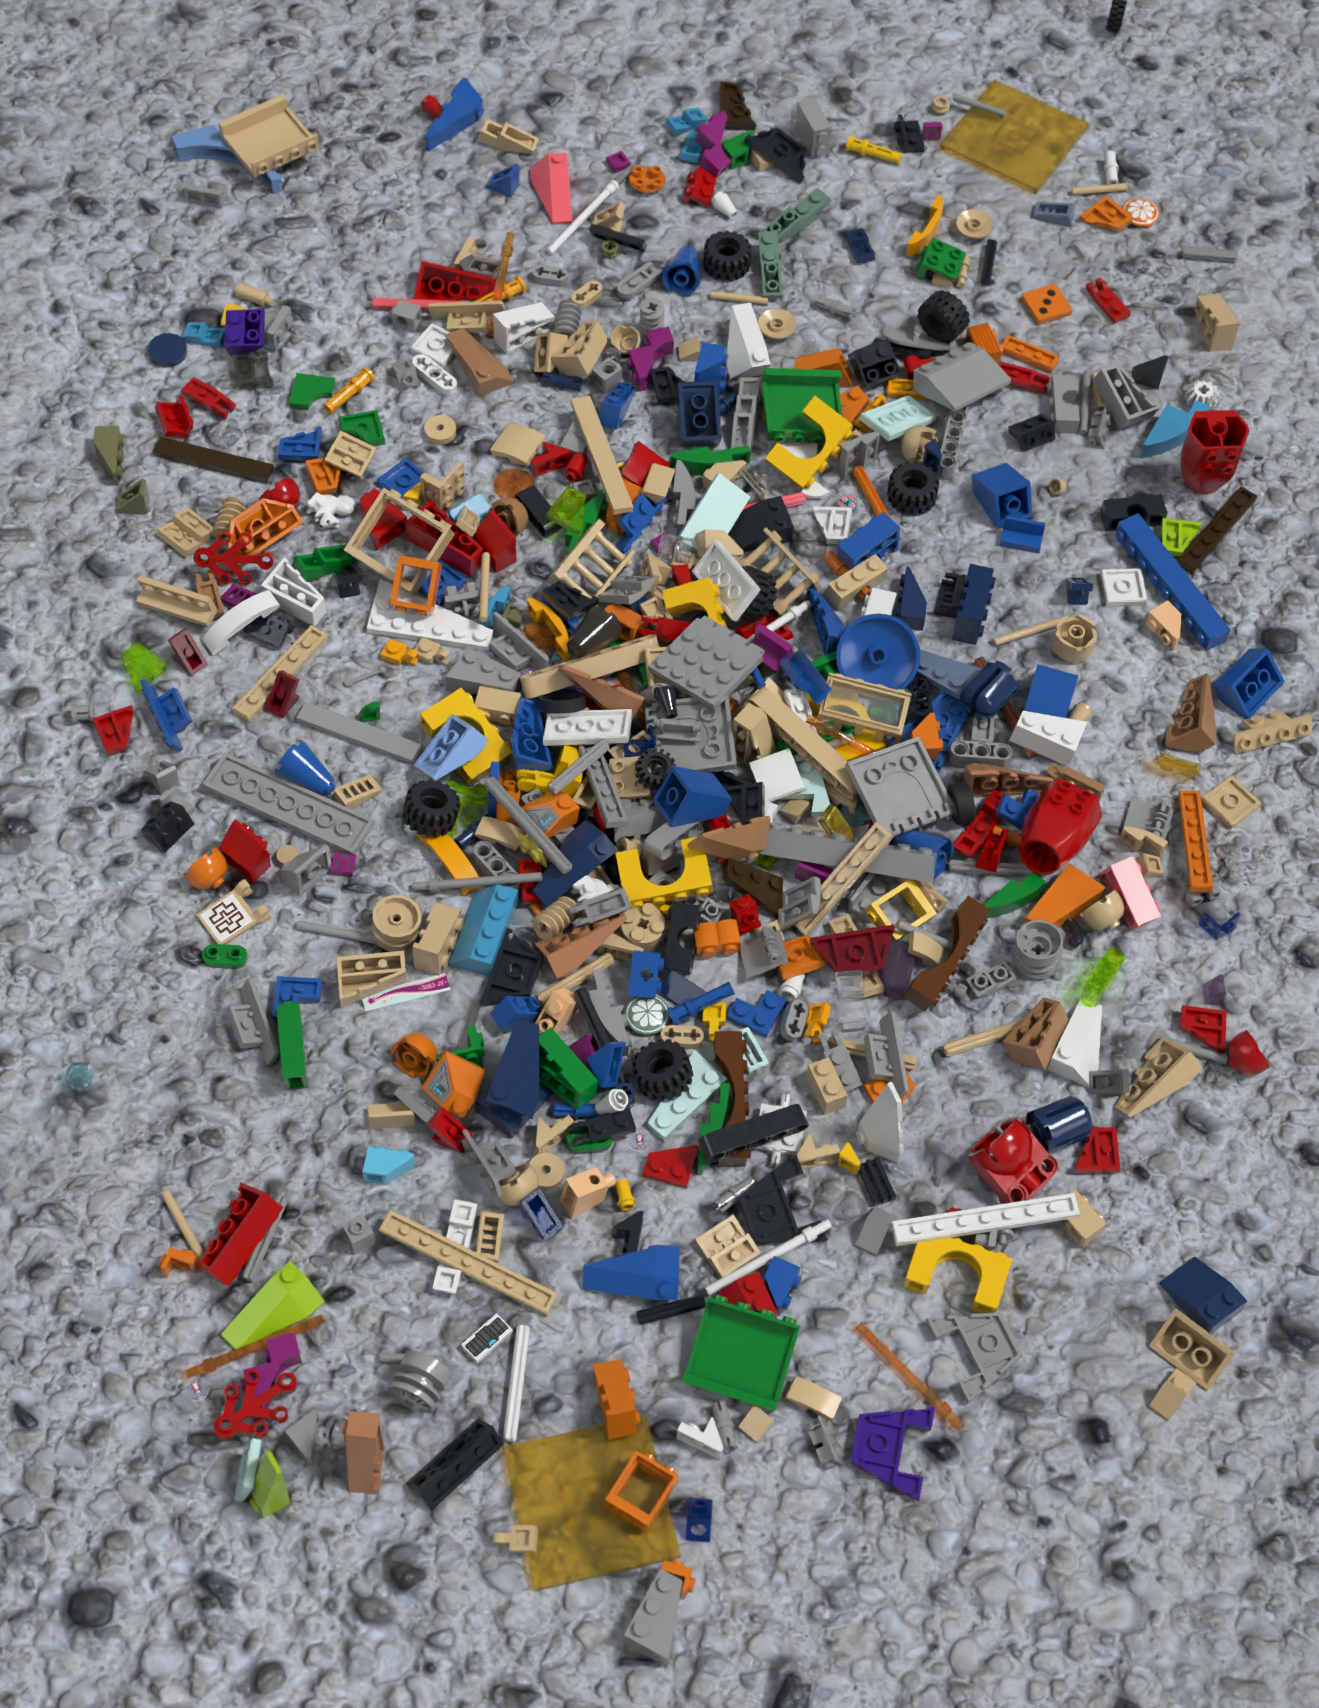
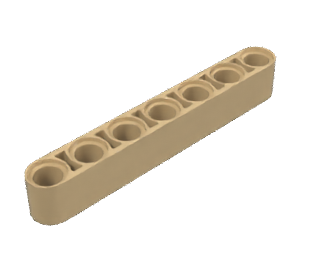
M655 634L647 635L525 674L520 677L525 698H534L575 685L559 671L562 665L587 673L591 676L590 679H594L645 662L643 650L645 648L659 647L657 636Z
M762 687L747 700V703L760 707L767 715L770 728L844 797L853 800L859 795L845 767L847 761L770 689Z

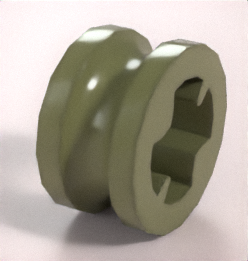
M606 240L602 243L603 257L613 259L618 256L619 246L616 241Z

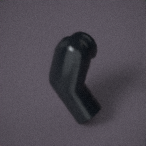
M1071 917L1065 921L1064 925L1072 933L1068 943L1073 948H1077L1080 944L1084 943L1085 933L1082 927Z

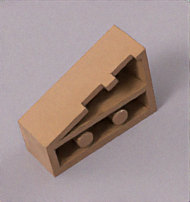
M1043 997L1002 1041L1013 1062L1046 1070L1069 1023L1060 1001Z

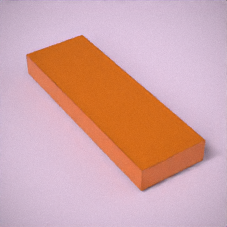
M1008 334L1002 342L1005 355L1049 373L1053 372L1060 359V356Z

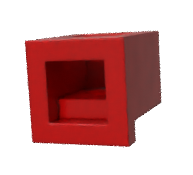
M749 894L729 902L731 919L737 920L738 930L741 934L761 926L757 904Z

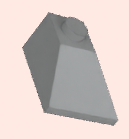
M327 844L297 855L291 861L284 863L280 869L282 881L299 896H302L331 871L332 864L329 846Z

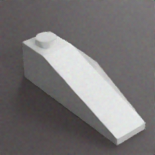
M751 303L732 305L727 348L730 380H736L740 377L760 376L764 368H770L771 363Z

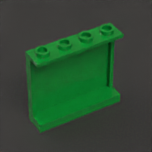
M764 368L760 377L767 441L777 443L783 441H793L794 443L826 442L823 432L805 418L802 411L812 398L816 396L842 416L839 381L842 378L841 370Z
M714 1294L713 1298L707 1297V1303L682 1382L776 1411L801 1326L796 1325V1319L783 1316L782 1320L774 1318V1312L760 1308L759 1313L751 1311V1305L737 1301L736 1306L727 1303L728 1298Z

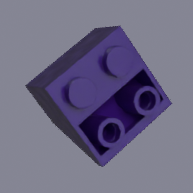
M265 309L226 310L224 347L230 357L250 356L264 347Z

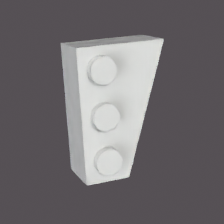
M872 588L871 595H866L861 617L874 613L892 615L897 593Z

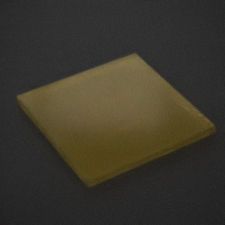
M993 80L977 101L1006 110L1005 117L1003 118L971 107L941 143L940 149L1037 194L1087 131L1089 123L999 81Z
M646 1415L640 1416V1424L637 1425L636 1435L608 1440L605 1425L603 1424L503 1447L519 1525H535L538 1527L536 1553H526L534 1592L662 1563L664 1560L670 1561L681 1558L668 1502H666L647 1533L605 1508L606 1497L636 1450L640 1453L646 1452L655 1458V1462L658 1463ZM637 1467L619 1497L649 1514L664 1491L663 1482Z

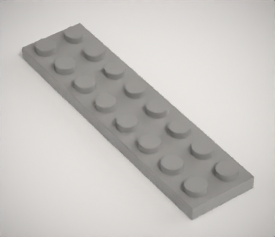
M224 752L202 784L205 790L321 843L327 844L343 853L356 854L375 825V820L226 752Z

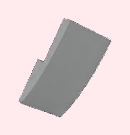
M695 895L687 897L684 901H678L679 903L701 906V923H715L725 911L722 906L708 897L704 900Z
M1004 960L989 970L984 968L967 978L966 981L977 998H981L1016 982L1017 978Z

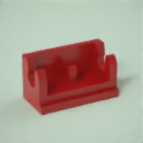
M993 827L989 830L987 840L984 842L975 868L997 872L1006 849L1009 829L1003 828L1000 837L993 835Z

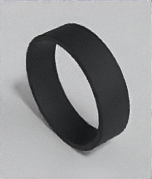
M579 691L550 692L539 696V708L542 712L553 714L581 711L586 708L585 693Z

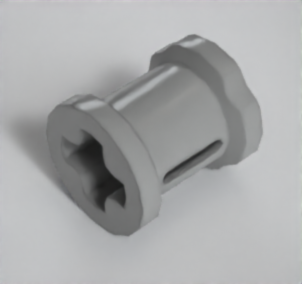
M94 703L79 706L71 704L72 722L76 723L77 720H90L93 722V718H95Z

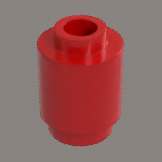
M577 452L571 456L563 469V474L568 481L579 482L589 467L588 456L582 452Z

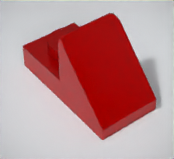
M542 442V455L531 459V473L535 478L565 467L570 459V450Z
M438 1107L427 1126L435 1133L432 1140L463 1154L465 1149L461 1140L465 1138L462 1131L467 1128L444 1107ZM467 1129V1131L469 1132L470 1136L472 1137L473 1134Z

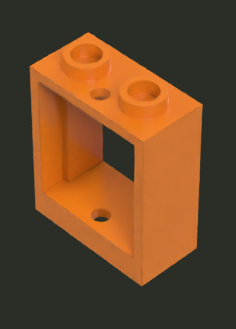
M399 555L390 605L395 606V610L407 612V609H413L415 614L427 616L428 612L434 613L443 564ZM404 566L432 571L426 606L398 601Z
M636 1450L606 1497L605 1508L647 1533L676 1488L679 1475H677V1472L668 1465L662 1466L655 1462V1458L646 1452L640 1453ZM637 1467L668 1484L649 1514L619 1497Z

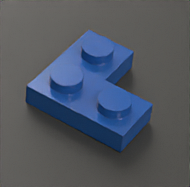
M1028 788L1024 791L1020 803L1005 794L1000 798L995 815L1022 831L1025 817L1039 794Z
M277 976L272 1019L278 1020L276 1005H281L285 1001L320 1003L322 978Z
M766 990L757 1007L736 998L726 1019L741 1027H749L750 1031L767 1038L787 999L769 990Z

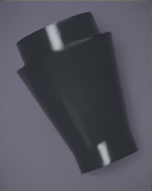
M671 686L658 688L655 698L665 718L673 719L677 717L676 691Z

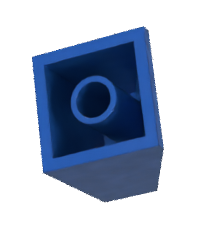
M1008 463L971 475L973 493L995 528L1000 529L1004 526L1007 515L1023 519L1033 517L1030 481Z
M1038 664L1024 711L1066 718L1079 675Z
M672 766L653 802L670 826L677 827L722 817L732 798L714 774Z

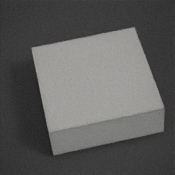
M591 479L572 483V490L578 503L591 500L597 496Z

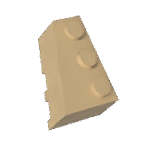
M1220 293L1197 296L1194 311L1209 351L1232 349L1234 341L1237 340L1240 322Z
M584 321L551 358L560 374L563 373L566 376L572 377L588 376L608 342V338L598 321Z
M748 703L733 719V736L736 759L750 767V762L775 754L777 751L766 713L760 707H755Z
M435 902L426 920L425 930L421 929L419 936L422 938L419 943H414L412 949L414 969L440 975L442 968L446 969L448 965V953L450 949L453 950L457 940L455 935L457 931H461L464 919L461 918V909Z
M404 951L336 957L341 1008L407 981Z

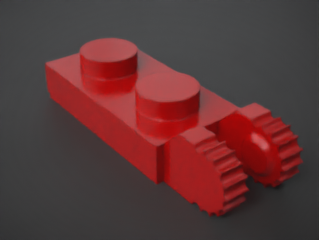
M1097 278L1095 285L1092 282L1086 283V290L1089 292L1092 300L1114 324L1130 317L1131 311L1107 287L1106 282L1102 278Z
M998 362L1002 370L1011 378L1010 385L1029 389L1034 393H1046V385L1050 382L1048 375L1017 365Z
M195 377L181 389L182 395L208 410L214 411L217 416L223 419L228 416V412L220 406L221 403L231 411L236 408V404L224 396L223 393Z
M642 615L641 621L656 624L655 630L639 628L638 633L642 635L655 634L657 639L674 641L691 622Z

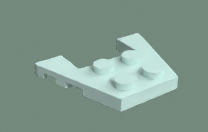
M807 761L797 763L796 766L805 790L780 799H814L812 806L813 817H832L833 814L822 775Z

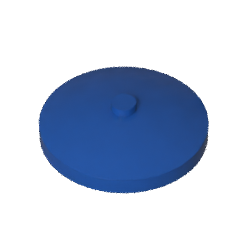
M883 613L868 614L856 619L844 630L838 641L836 662L840 674L845 677L862 679L868 683L881 684L887 688L903 690L913 680L919 668L920 647L914 632L899 618Z

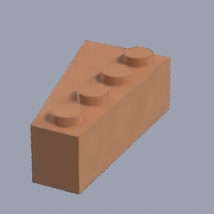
M349 1411L348 1419L343 1420L342 1435H344L347 1451L349 1492L379 1495L385 1450L380 1414Z

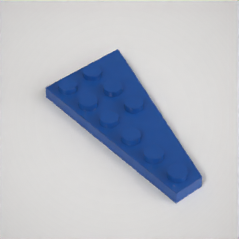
M944 691L932 701L935 719L940 723V733H938L939 739L942 738L943 751H940L938 760H931L938 774L950 752L951 745L955 742L968 715L961 700L954 698ZM915 717L904 726L900 743L910 740L912 731L920 724V722L916 721ZM892 737L886 743V748L894 745L896 737Z

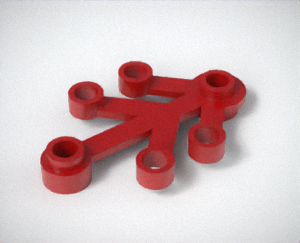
M222 531L214 543L208 548H198L193 556L196 565L202 568L208 567L222 584L230 583L232 574L227 570L223 571L215 562L224 563L239 578L243 585L250 584L253 576L249 571H244L236 563L258 564L264 570L270 569L274 564V556L267 551L260 553V555L236 554L243 546L250 544L252 536L249 532H242L239 539L223 554H216L215 552L222 545L228 544L231 540V534L228 531ZM226 535L228 540H222L221 536ZM242 536H247L249 540L243 541ZM201 554L207 555L208 559H202ZM264 556L269 557L270 561H269V562H265V561L263 560V557H264ZM222 575H227L229 579L224 580L222 578ZM247 575L250 580L245 581L242 576Z
M255 1369L248 1370L245 1373L247 1384L242 1409L235 1414V1400L239 1398L240 1390L236 1384L227 1385L224 1390L226 1402L223 1415L219 1416L213 1425L215 1434L222 1439H229L236 1433L251 1434L258 1438H263L268 1434V1427L264 1421H257L254 1425L240 1422L247 1417L275 1420L278 1423L286 1422L289 1415L285 1407L278 1406L275 1409L261 1407L281 1393L288 1395L295 1392L298 1385L295 1375L289 1372L281 1374L277 1379V1384L254 1399L256 1386L260 1382V1375ZM250 1375L257 1376L254 1381L248 1380ZM286 1378L291 1379L288 1385L282 1383ZM235 1389L237 1392L235 1395H228L229 1390ZM280 1411L285 1413V1416L282 1418L276 1416ZM225 1422L230 1423L227 1429L221 1427ZM259 1426H263L265 1428V1430L261 1433L256 1432V1429Z

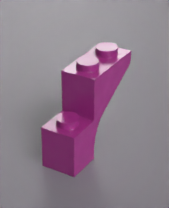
M724 111L718 115L716 113L712 115L706 125L704 123L700 125L696 130L698 134L694 139L705 150L700 156L702 159L698 166L717 178L726 171L731 163V160L726 156L721 146L727 120V114Z
M669 326L646 331V339L643 340L644 347L629 350V358H626L627 368L632 370V381L634 385L637 384L639 392L647 389L650 369H653L655 362L663 356L673 354L674 339Z
M295 1332L266 1340L268 1348L263 1350L267 1363L243 1370L244 1378L240 1379L243 1394L247 1384L245 1373L248 1370L255 1369L260 1375V1382L256 1386L254 1397L256 1399L276 1384L282 1372L302 1363ZM250 1375L248 1380L254 1381L257 1376ZM268 1402L261 1408L268 1409L270 1402ZM254 1418L255 1423H256L257 1421H263V1420H264V1419H260V1418Z

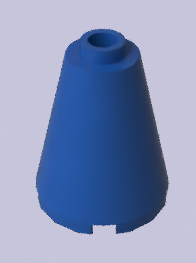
M692 246L681 247L663 271V284L670 292L672 290L677 292V295H689L694 293L700 284L698 254Z
M298 740L300 744L298 746L293 744L278 763L281 767L279 770L275 768V774L321 796L325 794L327 796L330 795L336 787L334 785L335 779L303 740Z
M914 829L905 833L901 832L900 835L892 838L894 846L907 844L911 846L910 849L919 850L920 847H925L937 853L934 879L940 876L946 869L948 864L945 862L948 857L952 858L954 851L953 842L949 839Z

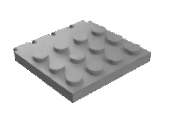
M703 616L701 619L696 618L649 666V671L715 710L763 661L762 656L765 650L754 643L750 644V641L736 633L734 634L733 631L723 625H717V622L709 617Z
M729 696L715 710L693 697L676 700L678 716L673 719L702 722L700 742L658 739L657 720L665 718V715L658 702L652 703V707L645 708L647 740L649 741L648 749L651 752L653 748H657V752H660V749H664L663 754L669 752V758H674L673 764H676L677 767L707 773L737 769ZM652 763V774L661 775L663 767L657 763Z
M919 736L845 764L873 824L878 822L894 837L900 835L901 832H908L919 826L934 822L937 819L950 816L953 813L951 809L953 803Z

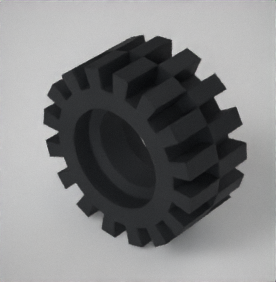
M1112 0L1106 25L1107 31L1120 33L1127 0Z
M653 748L652 752L650 749H647L645 753L643 752L640 755L635 767L636 778L639 777L638 782L640 784L644 782L643 787L647 788L649 785L651 786L650 790H654L655 787L659 790L671 767L676 766V764H673L674 758H669V752L663 754L664 749H660V752H657V748ZM650 763H657L663 767V773L661 775H653L648 771L647 766Z

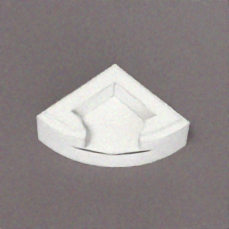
M816 481L809 489L806 487L801 491L804 492L806 499L809 500L810 498H820L821 500L829 496V491Z

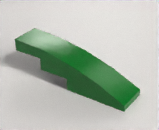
M721 1083L719 1103H711L709 1124L700 1123L699 1138L707 1133L723 1128L727 1114L730 1083ZM699 1145L698 1175H703L709 1162H707Z

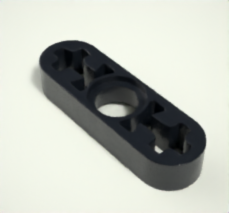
M917 676L913 678L909 686L916 721L921 723L930 713L934 712L928 680L924 676ZM924 697L926 698V699H924V700L917 701V700L920 699V698H924Z

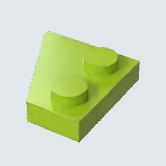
M1163 518L1161 522L1162 544L1172 556L1180 557L1200 530L1201 522Z

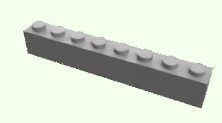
M770 822L766 848L759 854L837 867L862 837L849 839L841 833H833V836L825 835L822 830L813 829L811 832L803 831L802 827L790 826L789 829L781 827L779 823ZM888 843L864 872L931 883L934 879L937 853L932 852L930 848L920 847L919 850L910 849L911 846L907 844L892 846Z

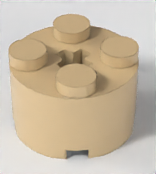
M1082 615L1063 617L1058 622L1052 642L1053 652L1061 659L1073 665H1078L1080 662L1087 660L1093 653L1097 639L1095 624L1089 618Z
M645 903L640 908H630L625 911L624 914L627 920L621 924L620 937L643 948L644 951L657 952L664 941L665 919L663 914L651 903Z

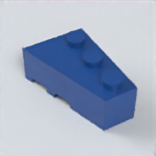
M882 512L880 515L871 518L865 526L856 529L853 535L841 540L838 544L837 557L850 569L874 554L881 559L885 557L886 552L898 550L900 526Z

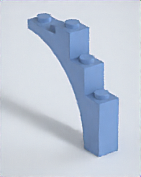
M215 125L172 135L173 149L179 162L193 159H217L245 167L221 138L220 131L217 132ZM276 168L259 175L268 184L273 194L281 192L280 184H282V178L280 173H276Z

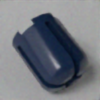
M998 660L995 663L988 661L961 690L960 700L965 710L971 715L974 714V717L980 720L993 718L1020 688L1019 680L1016 682L1010 674L1012 669Z
M1069 1096L1027 1112L1025 1117L1026 1125L1030 1124L1033 1135L1048 1153L1089 1137L1092 1131L1091 1114L1078 1097Z

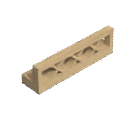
M141 575L137 579L142 588L136 600L139 606L206 627L210 626L218 611L211 597Z

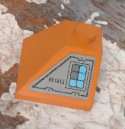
M548 792L521 807L548 838L576 824L580 807L566 792H559L555 795L552 792Z
M445 1050L423 1083L422 1088L441 1107L464 1118L476 1100L485 1069Z

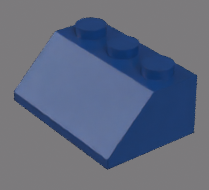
M702 342L695 368L694 382L717 381L718 397L720 398L721 392L724 393L726 388V381H723L727 375V368H724L728 362V355L725 354L726 346Z
M1251 648L1245 652L1213 687L1224 705L1244 719H1250L1285 681L1268 648Z

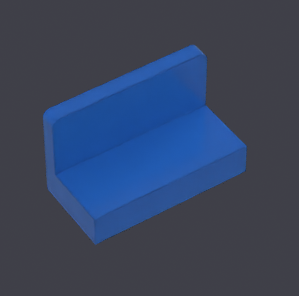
M1007 515L1005 517L1000 546L1040 553L1045 523Z

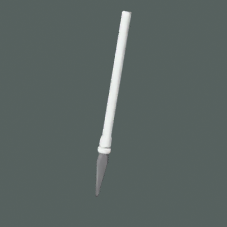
M636 161L619 173L614 180H611L603 192L546 249L549 255H552L596 208L619 188V185L623 183L636 165Z

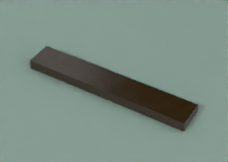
M161 436L153 450L154 456L266 484L274 470V465Z
M1241 486L1177 560L1181 568L1194 574L1257 501L1258 496Z

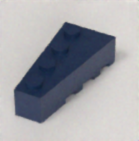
M975 564L969 565L952 640L976 645L978 637L982 638L985 626L981 625V622H986L988 609H985V605L990 606L992 593H989V589H994L996 577H992L993 568Z

